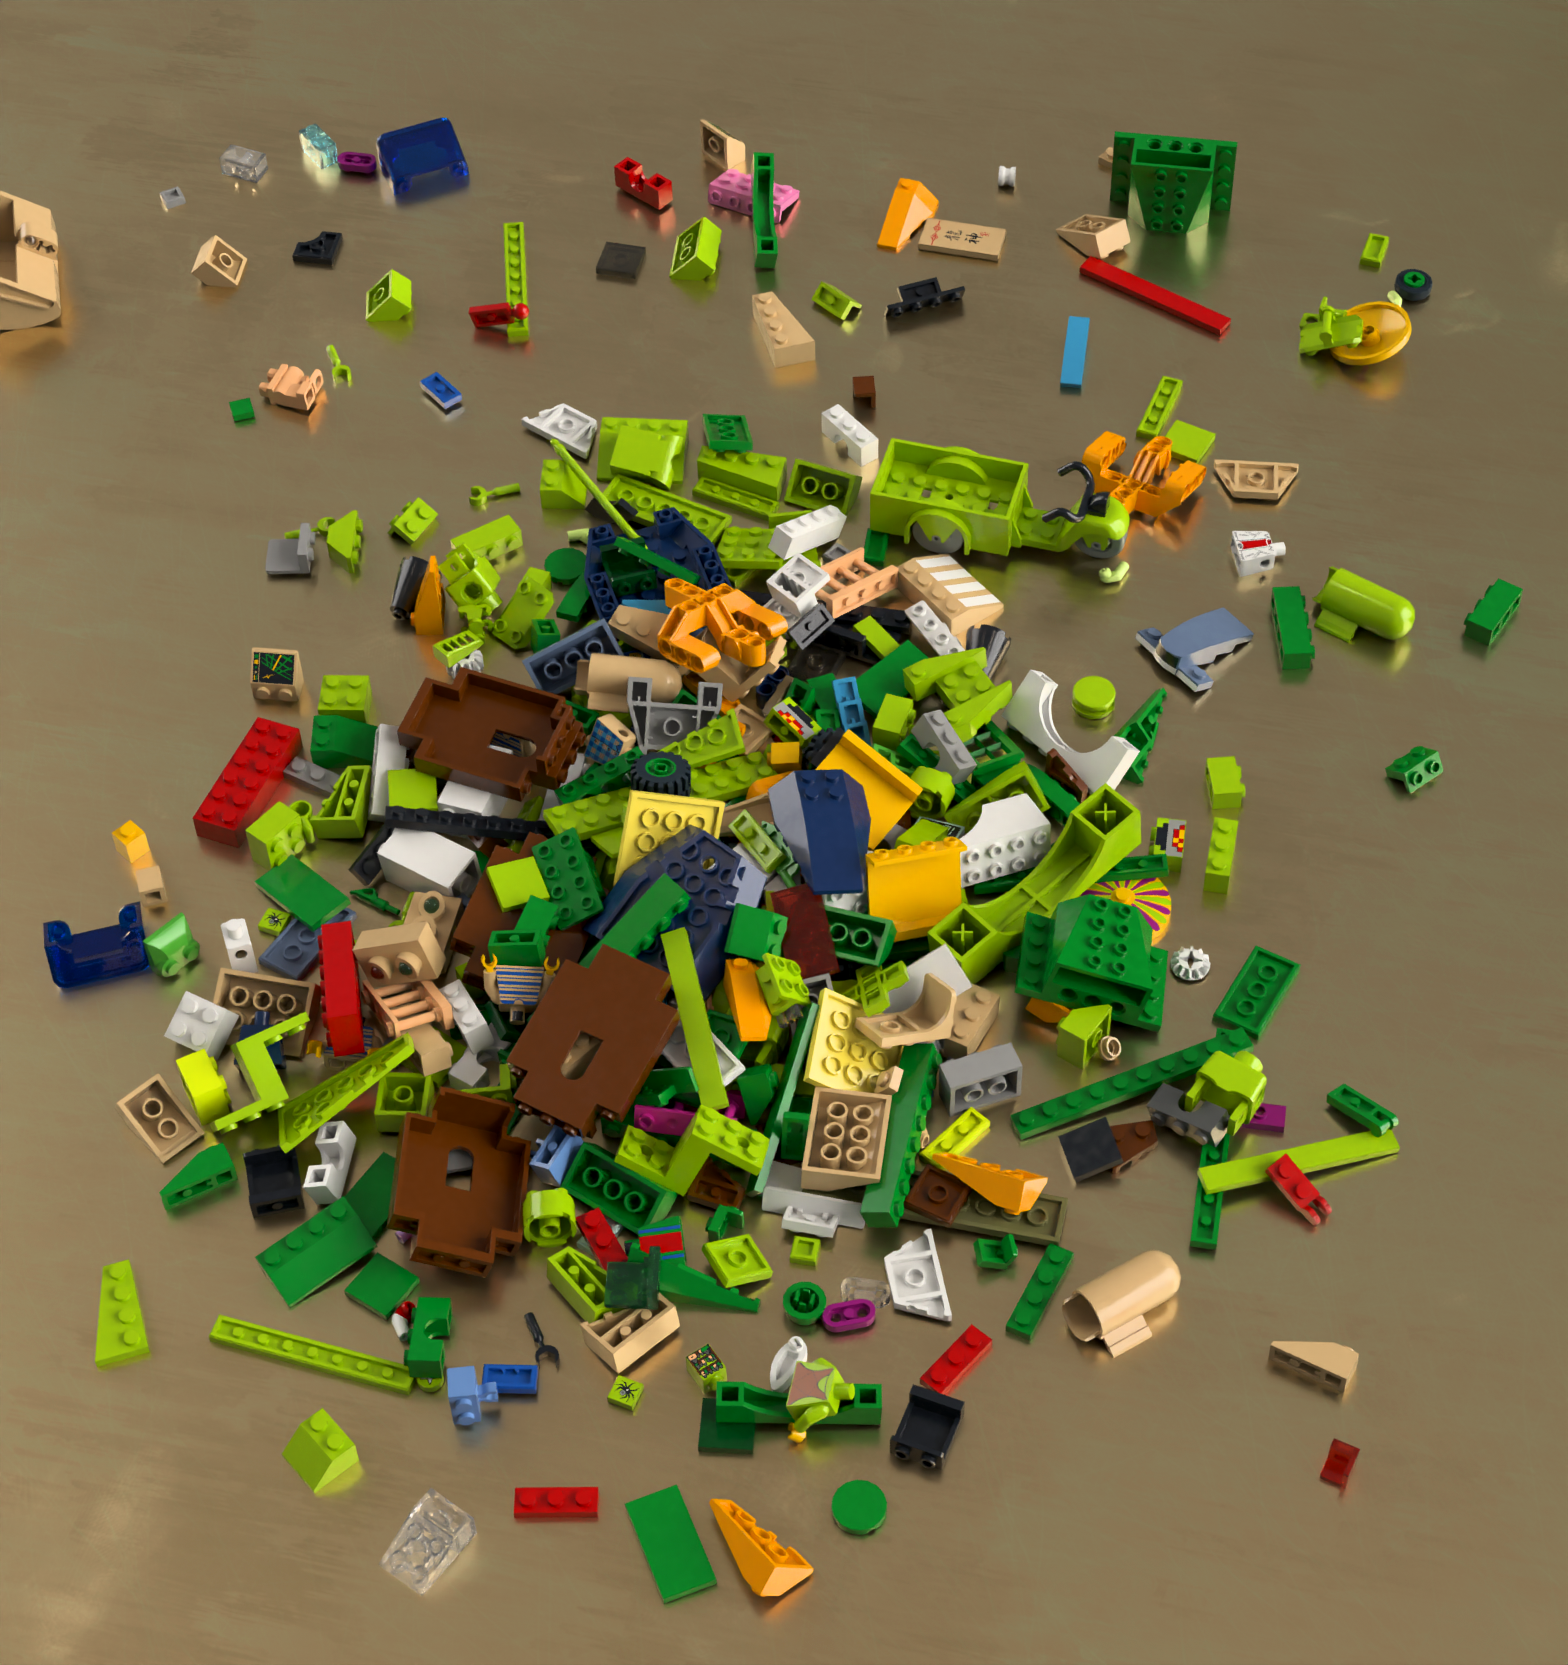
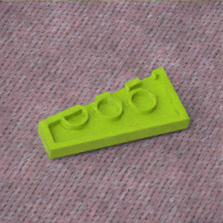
M732 708L726 712L727 715L718 720L716 718L711 720L701 730L697 732L694 730L687 734V738L678 743L675 741L659 751L680 755L682 759L688 761L691 769H695L744 753L746 749L735 710Z
M129 1259L103 1266L95 1354L97 1367L150 1352Z

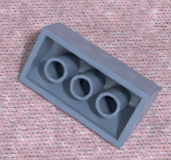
M602 618L525 658L522 662L537 689L558 694L575 685L577 661L580 659L590 660L592 653L624 656V653L606 620Z

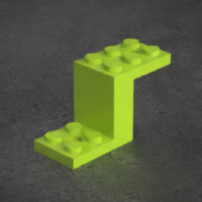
M306 1011L230 1046L255 1102L209 1123L213 1132L219 1130L221 1134L237 1128L236 1122L242 1119L244 1123H248L261 1117L259 1111L266 1109L269 1113L285 1106L283 1100L289 1097L266 1047L283 1039L281 1034L287 1032L291 1036L306 1029L304 1024L310 1021Z
M701 1104L675 1147L628 1124L623 1133L614 1162L684 1196L710 1153L758 1176L763 1167L770 1139L762 1133L753 1131L741 1125L740 1122L718 1113L715 1109Z

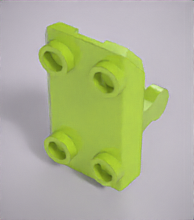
M1324 306L1321 310L1323 321L1305 324L1302 328L1299 351L1300 354L1306 353L1307 356H1313L1318 350L1344 345H1347L1348 348H1355L1362 342V318L1357 315L1335 318L1334 308L1332 306Z
M527 576L518 584L511 600L499 619L494 622L492 634L514 649L526 647L531 640V619L545 618L554 603L553 593Z

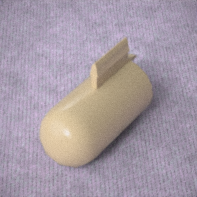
M592 653L590 660L580 659L577 661L576 682L573 691L576 695L587 696V709L628 713L629 708L626 701L628 677L652 678L651 702L659 703L673 702L681 690L682 679L675 665L665 660Z
M1153 1249L1145 1251L1074 1290L1072 1296L1066 1298L1062 1304L1065 1321L1073 1334L1080 1340L1087 1342L1094 1337L1099 1338V1340L1103 1339L1110 1355L1115 1358L1152 1337L1149 1326L1142 1315L1168 1301L1179 1290L1181 1281L1179 1267L1171 1256L1162 1251Z

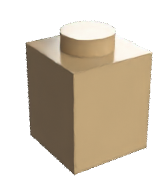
M159 865L135 870L143 907L167 902L164 881Z

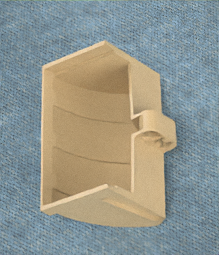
M0 191V330L30 328L53 321L61 314L57 258L58 237L50 209Z

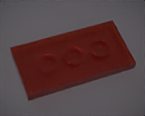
M807 883L770 893L774 913L788 917L787 929L781 942L785 958L795 961L799 965L802 980L827 973L829 975L839 973L840 968L822 895H813Z

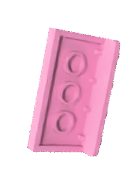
M728 169L709 184L708 202L752 216L751 174L746 175L739 173L736 169ZM774 182V223H778L781 220L782 211L799 198V190L793 189L789 185L782 186Z

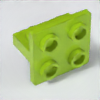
M770 953L762 955L765 965L755 971L771 1015L778 1016L796 1003L803 1006L810 1004L809 990L803 983L799 965L795 961Z

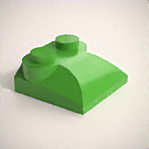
M182 912L143 940L151 970L157 976L169 977L175 975L179 969L196 959L199 955L200 944L193 939L185 915Z

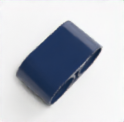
M780 665L772 675L768 673L762 683L756 687V705L758 708L764 709L766 702L770 700L777 686L786 675L789 676V671L785 666Z

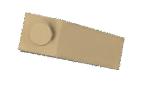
M1273 1341L1268 1359L1344 1393L1357 1367L1359 1353L1348 1346H1341L1335 1342Z

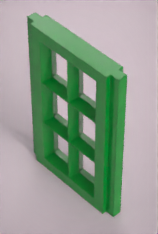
M992 720L979 728H982L986 733L974 736L963 743L966 748L977 745L980 748L970 753L977 764L972 771L973 775L980 776L1019 762L1021 758L1025 757L1024 752ZM990 739L996 742V744L988 747L981 743ZM1002 749L1007 753L997 758L992 754ZM986 755L991 759L983 763H979L976 760Z

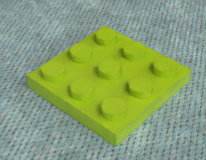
M737 526L725 528L717 549L723 567L732 569L779 570L783 559L768 548L775 528H740Z

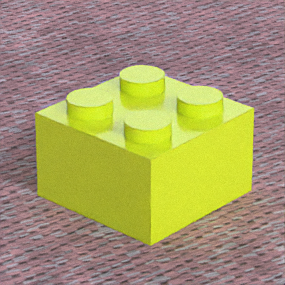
M205 1049L177 1059L176 1063L184 1090L201 1126L230 1114L228 1104L232 1102L226 1090L228 1088L224 1077L219 1075L217 1071L219 1069L214 1057H208Z

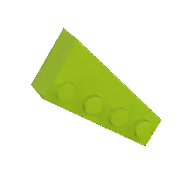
M702 445L697 459L698 479L704 476L779 502L787 478V458L752 452L737 453L734 450L715 452L709 449L708 446Z

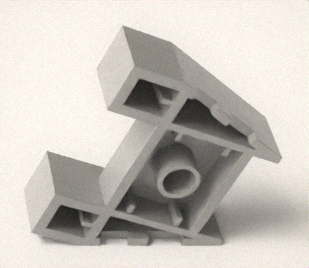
M628 677L626 701L638 747L645 755H647V749L661 750L675 741L678 743L687 738V734L695 730L697 732L706 727L708 722L717 718L721 709L723 683L698 682L697 705L651 702L652 678Z

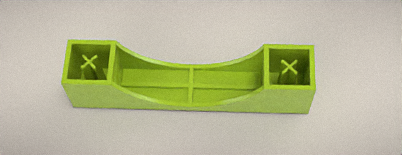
M1105 783L1070 812L1067 823L1053 847L1036 868L1019 884L1004 895L984 904L969 905L965 902L961 903L927 932L930 952L946 943L972 984H976L1003 961L1004 952L1021 945L1024 917L1027 912L1051 918L1059 902L1079 897L1141 844V812Z

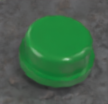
M798 1282L790 1286L784 1293L783 1308L792 1322L798 1325L814 1324L821 1318L826 1308V1296L818 1285L811 1282Z

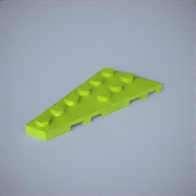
M409 1033L403 1034L286 1103L285 1106L278 1108L280 1147L284 1153H288L398 1064L409 1058L415 1052L413 1039Z

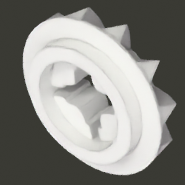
M1193 946L1188 949L1181 947L1178 952L1174 951L1170 966L1178 977L1184 980H1198L1209 972V956L1203 953L1202 948L1196 950ZM1189 958H1192L1194 962L1191 968H1189L1187 962Z

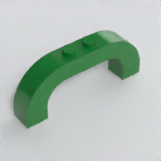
M1021 762L1010 764L980 776L972 774L971 784L979 790L994 778ZM1027 764L1050 806L1046 812L1065 827L1070 812L1080 803L1072 794L1067 793L1056 780L1051 779L1037 767Z

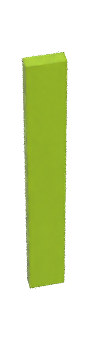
M523 222L503 223L506 303L508 302L511 308L518 303H523L527 306ZM528 317L524 320L515 318L514 323L507 324L508 337L529 336Z
M685 927L661 934V939L694 1077L699 1088L700 1102L708 1108L720 1110L729 1107V1102L688 934Z
M1387 1129V1132L1381 1137H1375L1371 1131L1198 1168L1197 1174L1206 1195L1271 1181L1265 1170L1285 1153L1302 1173L1398 1153L1400 1146L1392 1130Z
M220 1314L209 1334L210 1342L408 1396L416 1380V1377L409 1376L408 1366H404V1364Z

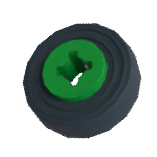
M1407 269L1397 275L1394 284L1395 291L1406 300H1422L1430 295L1432 279L1422 270Z

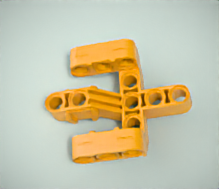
M1105 431L1087 447L1081 462L1089 468L1093 475L1095 483L1094 493L1110 492V496L1116 498L1124 505L1128 514L1135 509L1154 517L1181 505V502L1187 499L1202 483L1206 474L1205 466L1187 460L1184 464L1181 463L1175 472H1171L1164 488L1161 489L1151 485L1154 476H1160L1161 470H1166L1171 460L1173 442L1164 436L1154 437L1141 451L1137 452L1129 476L1108 469L1123 454L1127 445L1125 437L1109 431Z
M679 578L668 579L664 583L665 605L672 610L657 634L658 649L665 658L695 673L701 674L718 666L719 660H721L720 654L715 647L689 635V633L707 625L717 641L721 652L752 667L762 666L766 663L765 640H772L788 630L787 622L782 615L756 604L755 601L739 589H733L726 583L707 591Z

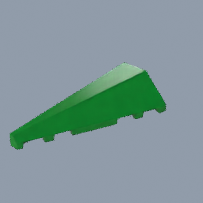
M1164 688L1156 690L1114 735L1124 738L1140 751L1123 776V779L1136 784L1144 781L1142 776L1143 770L1148 767L1149 763L1146 760L1147 755L1153 748L1159 726L1157 718L1163 711L1161 703L1163 698L1167 696Z
M632 1242L623 1281L628 1284L632 1282L638 1286L637 1297L644 1298L659 1292L670 1302L753 1313L758 1312L761 1304L760 1299L756 1298L754 1300L740 1296L739 1289L732 1287L729 1291L716 1285L717 1279L681 1263L677 1265L663 1261L661 1254L655 1252L652 1256L639 1250L640 1245Z

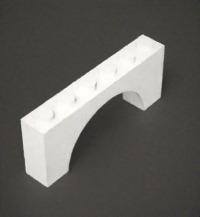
M1030 670L1001 715L1008 721L1006 724L1015 731L1019 730L1023 734L1022 738L1031 744H1036L1039 747L1038 751L1047 757V753L1051 749H1056L1088 786L1089 794L1092 795L1105 783L1115 790L1140 751L1124 738L1111 736L1102 747L1091 752L1080 753L1070 748L1058 735L1051 715L1052 698L1058 684L1043 672Z

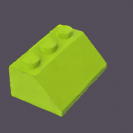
M703 216L677 236L669 277L676 280L701 281L705 277L711 276L716 270L715 265L718 257V248L721 243L722 230Z
M795 458L784 501L814 510L832 505L847 516L858 497L863 477Z

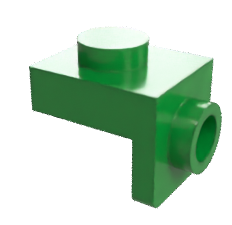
M719 1204L714 1217H709L706 1224L705 1232H708L709 1242L722 1240L728 1225L743 1229L744 1212L734 1206Z
M1007 1234L1001 1241L978 1238L973 1243L978 1267L1006 1270L1018 1256V1248L1015 1245L1013 1234Z

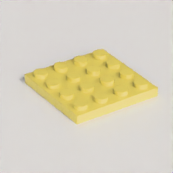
M630 790L613 886L616 885L627 869L689 824L703 829L719 839L725 803L719 800ZM714 859L705 860L703 869L707 870L714 864Z
M824 988L819 994V1009L812 1032L803 1081L818 1087L874 1093L879 1075L894 1066L899 1067L904 1045L892 1046L890 1049L878 1047L876 1043L865 1037L862 1032L855 1028L856 1018L867 1016L862 1004Z

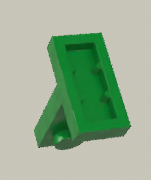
M793 1097L789 1111H784L781 1158L803 1161L813 1099Z

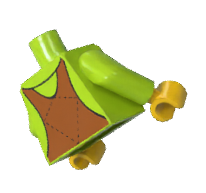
M820 1357L812 1363L796 1361L786 1408L795 1420L794 1423L788 1424V1430L792 1432L787 1438L798 1444L804 1440L806 1430L812 1424L828 1416L836 1415L840 1400H853L855 1395L854 1384L844 1383L837 1368L824 1358Z

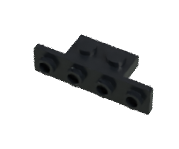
M937 277L899 286L897 292L901 302L887 305L884 311L885 317H898L908 311L918 312L923 307L930 306L933 308L947 301L951 303L957 302L963 297L965 287L941 291Z

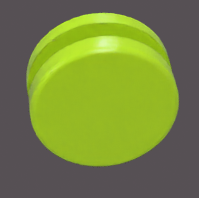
M1084 677L1077 681L1073 687L1072 707L1078 715L1084 718H1104L1114 709L1115 688L1110 681L1103 677Z

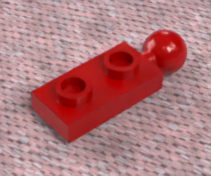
M507 302L470 307L468 313L475 328L511 324L514 323L515 318L524 320L529 315V309L523 303H518L511 308Z

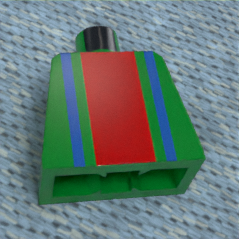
M681 1216L670 1217L639 1227V1239L624 1241L627 1257L629 1256L632 1242L640 1245L639 1250L652 1256L657 1252L662 1255L663 1261L677 1265L681 1263L687 1266Z

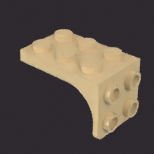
M927 973L924 976L921 995L910 1008L901 1012L872 1015L869 1018L868 1016L858 1017L855 1021V1028L883 1049H890L892 1046L897 1045L911 1046L918 1042L932 1043L935 1040L950 1038L954 1006L957 1000L956 992L932 973Z

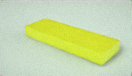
M970 1107L919 1153V1159L925 1164L928 1163L942 1170L944 1167L932 1159L933 1154L948 1152L959 1155L990 1126V1121Z

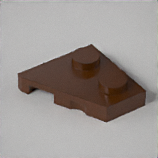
M1051 749L1047 753L1045 773L1051 779L1056 780L1067 793L1072 794L1081 804L1087 799L1088 786L1057 750Z
M1152 1120L1110 1126L1124 1163L1111 1168L1112 1174L1119 1172L1120 1167L1129 1161L1135 1162L1142 1154L1148 1153L1158 1146V1139Z
M708 1156L692 1182L687 1193V1200L717 1209L719 1204L734 1206L739 1209L745 1196V1188L737 1181L732 1180L724 1169L720 1170L713 1163L712 1158Z

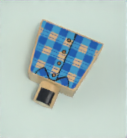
M611 713L597 718L583 756L603 765L633 749L637 739L636 735Z

